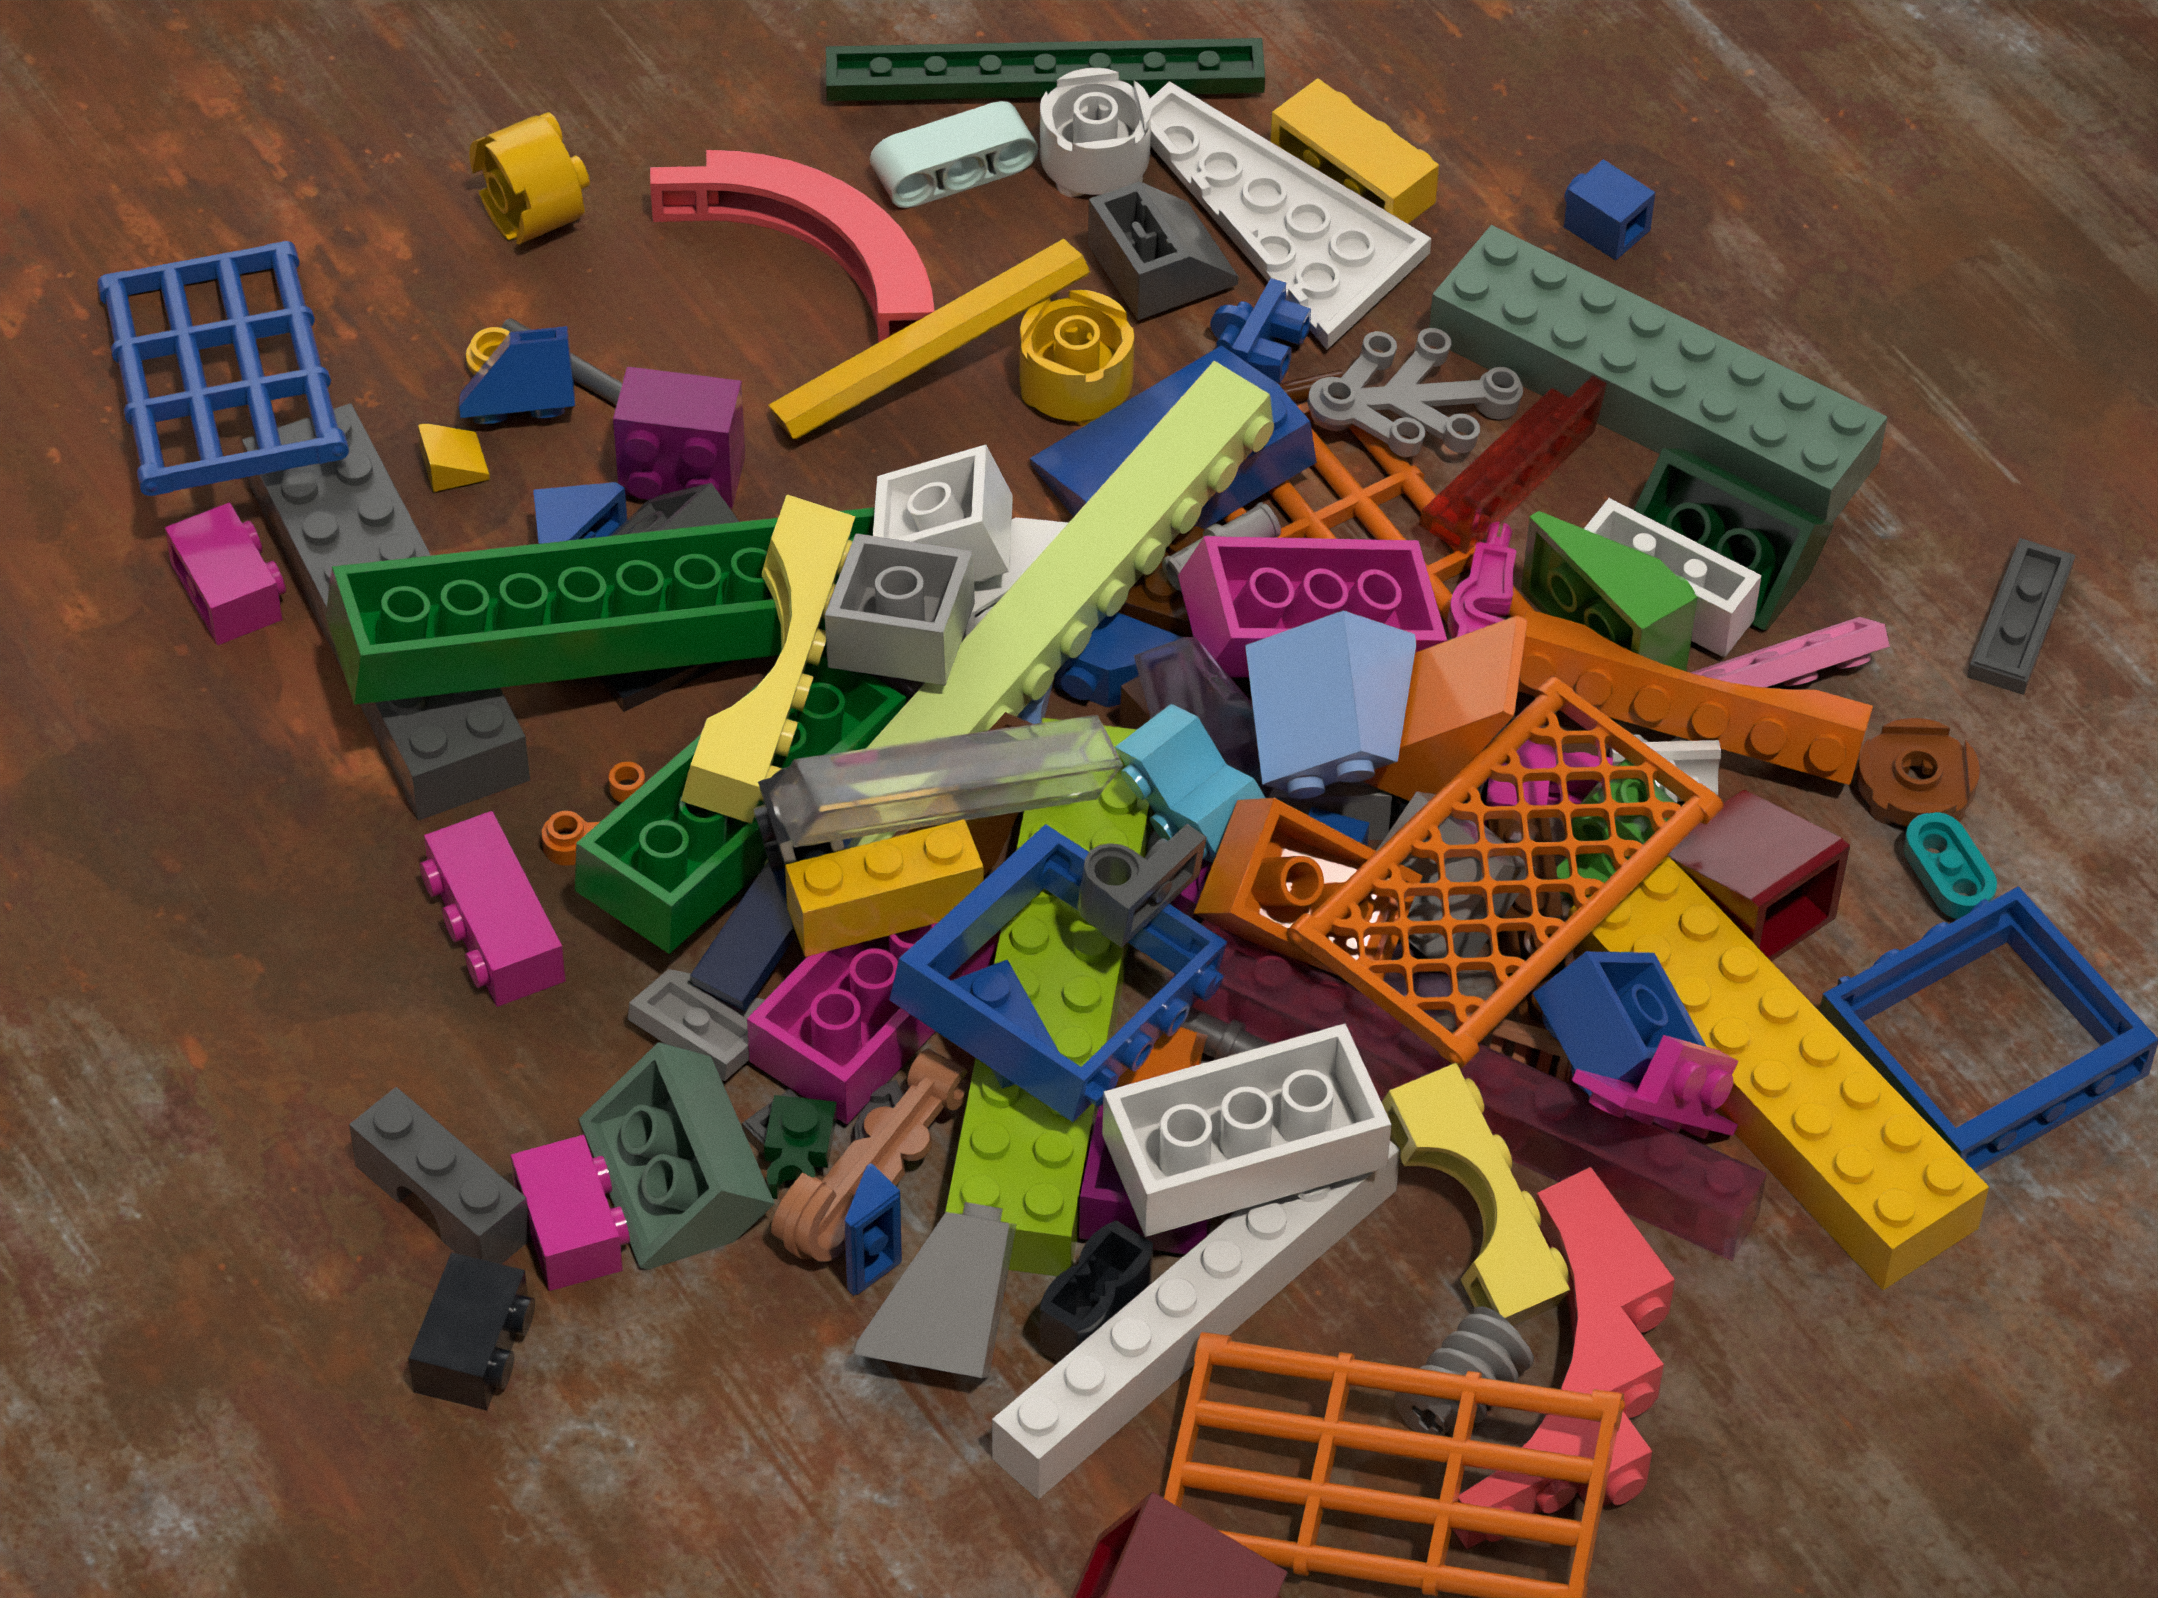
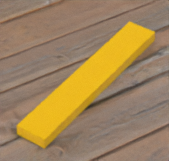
M1062 239L779 398L768 406L776 422L792 439H798L1082 279L1090 272L1084 256L1065 239Z

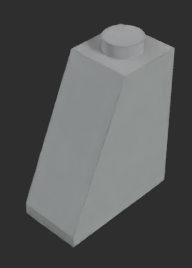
M969 1202L964 1203L963 1214L945 1212L858 1339L854 1355L979 1378L989 1377L1017 1224L1001 1221L1002 1208Z

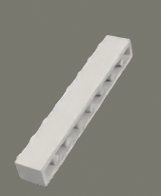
M1390 1141L1388 1165L1386 1168L1237 1210L992 1419V1460L1039 1500L1194 1366L1197 1342L1201 1332L1230 1335L1396 1192L1400 1148Z

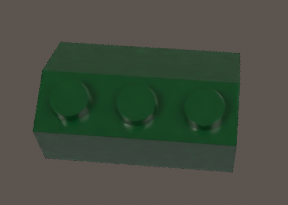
M1676 448L1662 449L1634 508V511L1762 575L1755 618L1752 622L1753 625L1762 630H1768L1808 580L1834 527L1833 524L1685 449Z

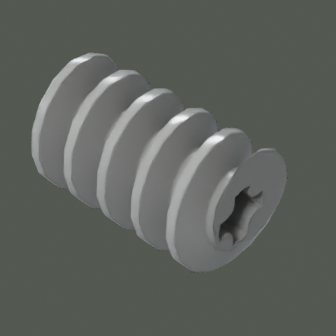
M1481 1306L1474 1307L1473 1314H1469L1458 1324L1457 1331L1447 1336L1443 1340L1442 1347L1435 1350L1427 1358L1426 1366H1421L1419 1369L1466 1375L1467 1371L1481 1372L1482 1378L1517 1383V1371L1525 1372L1534 1364V1356L1518 1331L1502 1315L1492 1309ZM1400 1392L1395 1393V1404L1398 1412L1413 1431L1453 1437L1460 1401ZM1478 1404L1474 1423L1481 1422L1487 1416L1486 1405Z

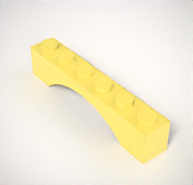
M786 495L771 537L761 574L774 599L781 624L782 652L775 666L753 691L733 706L707 718L690 765L681 799L682 802L752 824L755 815L753 808L758 807L759 801H763L758 781L771 778L777 771L782 769L772 765L776 754L784 757L788 756L798 722L788 719L791 708L803 712L814 678L804 674L807 663L818 666L826 645V630L819 629L822 618L825 619L826 610L836 587L834 583L837 574L840 575L853 542L849 540L855 516Z

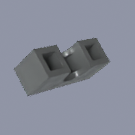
M398 1087L391 1090L349 1124L356 1167L397 1203L414 1192L434 1215L439 1225L441 1241L455 1253L502 1264L531 1240L527 1198Z

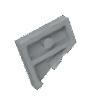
M668 969L629 1002L628 1020L667 1045L711 1056L721 1080L726 1081L749 1060L747 1018L765 999L755 997L746 1011H743L693 985L690 977L691 973Z

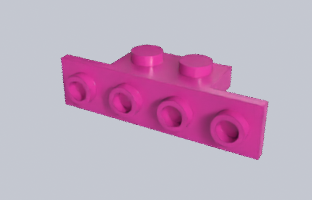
M1663 1035L1640 1085L1579 1069L1576 1070L1571 1080L1592 1091L1589 1103L1620 1118H1624L1626 1114L1648 1125H1652L1655 1122L1670 1130L1679 1132L1680 1129H1683L1706 1139L1710 1130L1733 1136L1738 1124L1715 1113L1716 1108L1726 1101L1732 1090V1074L1738 1060L1719 1050Z

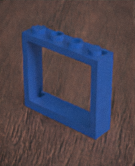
M1045 824L899 958L889 1000L1074 1122L1091 1104L1096 1107L1103 1104V1092L1114 1089L1118 1078L1128 1068L1133 1072L1138 1070L1149 1057L1158 1038L1163 1034L1169 1037L1175 1034L1185 1021L1190 1007L1198 999L1206 1002L1215 994L1224 978L1219 969L1227 941L1168 904L1127 943L1176 975L1080 1067L947 979L1043 889L1048 890L1078 910L1077 904L1084 861L1089 852Z
M2019 886L1990 902L1984 898L1967 915L1950 924L1942 922L1935 925L1921 940L1901 951L1899 949H1892L1878 958L1872 967L1852 978L1849 976L1839 978L1836 987L1823 993L1819 1010L1975 1173L2148 1076L2158 1045V1038ZM2008 943L2100 1044V1047L1955 1128L1863 1022L1999 946Z

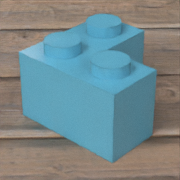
M1173 704L1167 706L1115 746V749L1126 765L1121 770V775L1133 793L1142 800L1146 798L1155 813L1150 818V822L1160 838L1170 840L1180 829L1189 824L1207 837L1202 859L1211 863L1214 862L1237 800L1265 798L1254 778L1225 763L1200 719Z

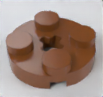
M1904 718L1894 720L1882 726L1881 734L1874 737L1871 741L1868 738L1862 746L1857 767V785L1862 797L1869 804L1870 815L1876 821L1887 825L1897 823L1908 826L1917 816L1936 812L1950 815L1961 822L1967 807L1975 797L1979 780L1980 766L1974 748L1966 740L1963 747L1957 739L1949 736V727L1930 719ZM1910 766H1921L1923 774L1933 776L1919 780L1907 774H1909Z

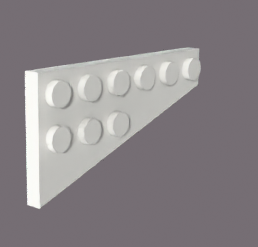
M1170 81L1150 98V146L1268 282L1270 278L1286 282V300L1311 309L1310 331L1326 349L1330 348L1430 254L1431 238Z

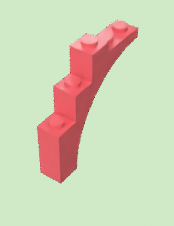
M1589 1167L1538 1192L1536 1205L1541 1217L1539 1228L1549 1248L1554 1247L1560 1252L1569 1271V1282L1567 1284L1570 1291L1565 1295L1569 1307L1573 1354L1561 1390L1592 1394V1391L1597 1389L1624 1394L1625 1408L1623 1409L1620 1428L1616 1435L1602 1506L1604 1507L1610 1503L1621 1505L1632 1500L1647 1485L1652 1450L1629 1418L1636 1417L1648 1410L1659 1395L1664 1364L1641 1333L1655 1328L1669 1314L1675 1279L1594 1170ZM1547 1414L1532 1438L1521 1448L1594 1458L1601 1422ZM1496 1471L1461 1493L1458 1502L1537 1514L1541 1511L1553 1513L1566 1506L1576 1493L1579 1494L1585 1503L1589 1485ZM1453 1529L1466 1549L1486 1539L1490 1542H1495L1505 1538V1536Z

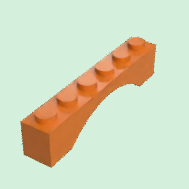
M1527 609L1523 617L1527 620L1518 692L1534 696V692L1549 677L1553 676L1568 685L1576 694L1610 718L1692 741L1719 740L1721 749L1847 785L1851 784L1873 709L1872 705L1819 690L1756 687L1693 674L1634 653L1604 638L1584 624Z

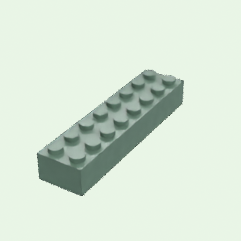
M1493 225L1485 231L1432 294L1429 328H1437L1448 334L1451 339L1450 351L1489 370L1495 367L1509 368L1518 375L1523 387L1660 454L1663 448L1685 449L1831 524L1879 463L1887 416Z

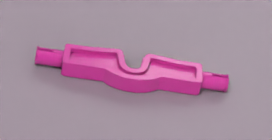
M1494 522L1489 525L1486 543L1478 542L1476 544L1469 578L1462 581L1452 594L1447 619L1448 630L1452 639L1503 621L1504 619L1499 617L1507 616L1510 612L1513 597V568L1517 552L1515 549L1509 548L1512 529L1506 523H1503L1501 537H1497L1500 522Z

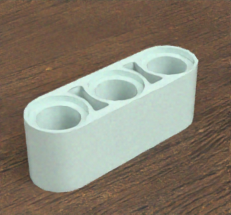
M999 101L891 135L874 147L869 160L892 202L901 208H911L1017 174L1033 163L1039 149L1037 142L1016 108L1010 102Z

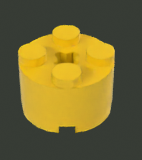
M550 112L527 118L477 139L470 145L469 157L472 173L474 174L482 170L487 187L478 190L482 203L500 233L507 240L517 237L516 244H522L576 221L585 213L581 190L590 185L588 172L578 156H569L562 142L563 137L560 126Z
M1071 290L1069 291V298L1051 301L1050 296L1028 309L1020 325L1019 366L1021 395L1026 404L1037 408L1051 417L1075 421L1078 425L1085 426L1121 405L1127 399L1133 385L1134 331L1127 320L1126 311L1118 302L1094 291Z

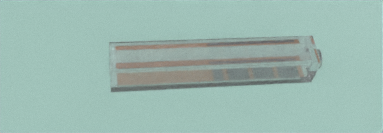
M1098 715L794 759L769 796L773 802L777 818L783 823L794 847L950 823L962 819L969 820L1096 800L1122 768L1123 763Z

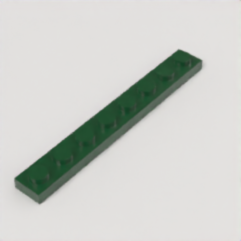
M1262 38L826 46L827 101L1043 97L1046 91L1048 95L1057 87V80L1063 75L1085 68H1105L1119 72V80L1133 87L1134 81H1136L1145 89L1148 95H1155L1169 81L1190 94L1264 93L1265 67Z

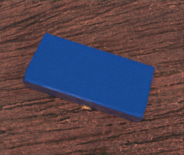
M871 1163L866 1166L845 1218L847 1290L853 1296L861 1293L902 1261L900 1190Z

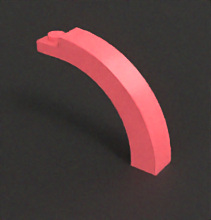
M706 150V166L650 167L653 222L728 221L746 223L774 229L811 244L842 266L860 287L873 312L877 326L878 343L935 311L933 293L927 271L915 246L903 229L885 210L865 194L844 181L818 169L791 160L741 151Z

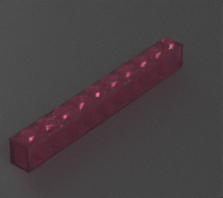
M1205 919L1202 921L1201 925L1227 941L1219 969L1224 978L1218 990L1208 1001L1204 1002L1198 999L1191 1007L1229 1024L1234 1019L1246 1024V1032L1273 1044L1346 1023L1381 1101H1383L1389 1090L1452 1065L1436 1049L1355 987L1276 951L1247 941ZM1480 1043L1478 1044L1479 1052L1463 1068H1459L1464 1079H1472L1478 1087L1484 1103L1482 1115L1492 1135L1498 1134L1505 1141L1513 1162L1557 1182L1591 1167L1625 1213L1730 1261L1734 1260L1759 1216L1767 1176L1766 1172L1655 1122L1652 1125H1648L1626 1114L1624 1118H1620L1605 1112L1589 1103L1590 1097L1582 1089Z

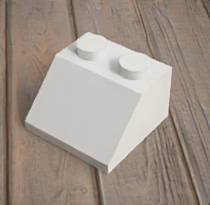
M987 445L877 476L873 536L973 551L974 582L987 581L997 575L1009 572L1013 495Z

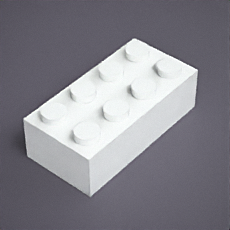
M1346 1023L1103 1092L1102 1135L1145 1237L1380 1170L1388 1165L1392 1124Z

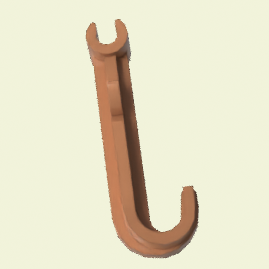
M930 1049L922 1051L912 1063L908 1073L907 1082L910 1088L894 1108L888 1106L878 1107L867 1114L864 1120V1129L868 1137L854 1140L822 1181L802 1172L781 1200L771 1224V1233L784 1242L785 1248L791 1254L800 1259L813 1258L817 1261L828 1262L838 1257L846 1249L845 1218L866 1166L870 1163L873 1164L896 1186L905 1175L903 1159L917 1161L924 1158L930 1152L933 1140L928 1127L944 1107L949 1110H956L968 1099L971 1083L963 1079L968 1070Z

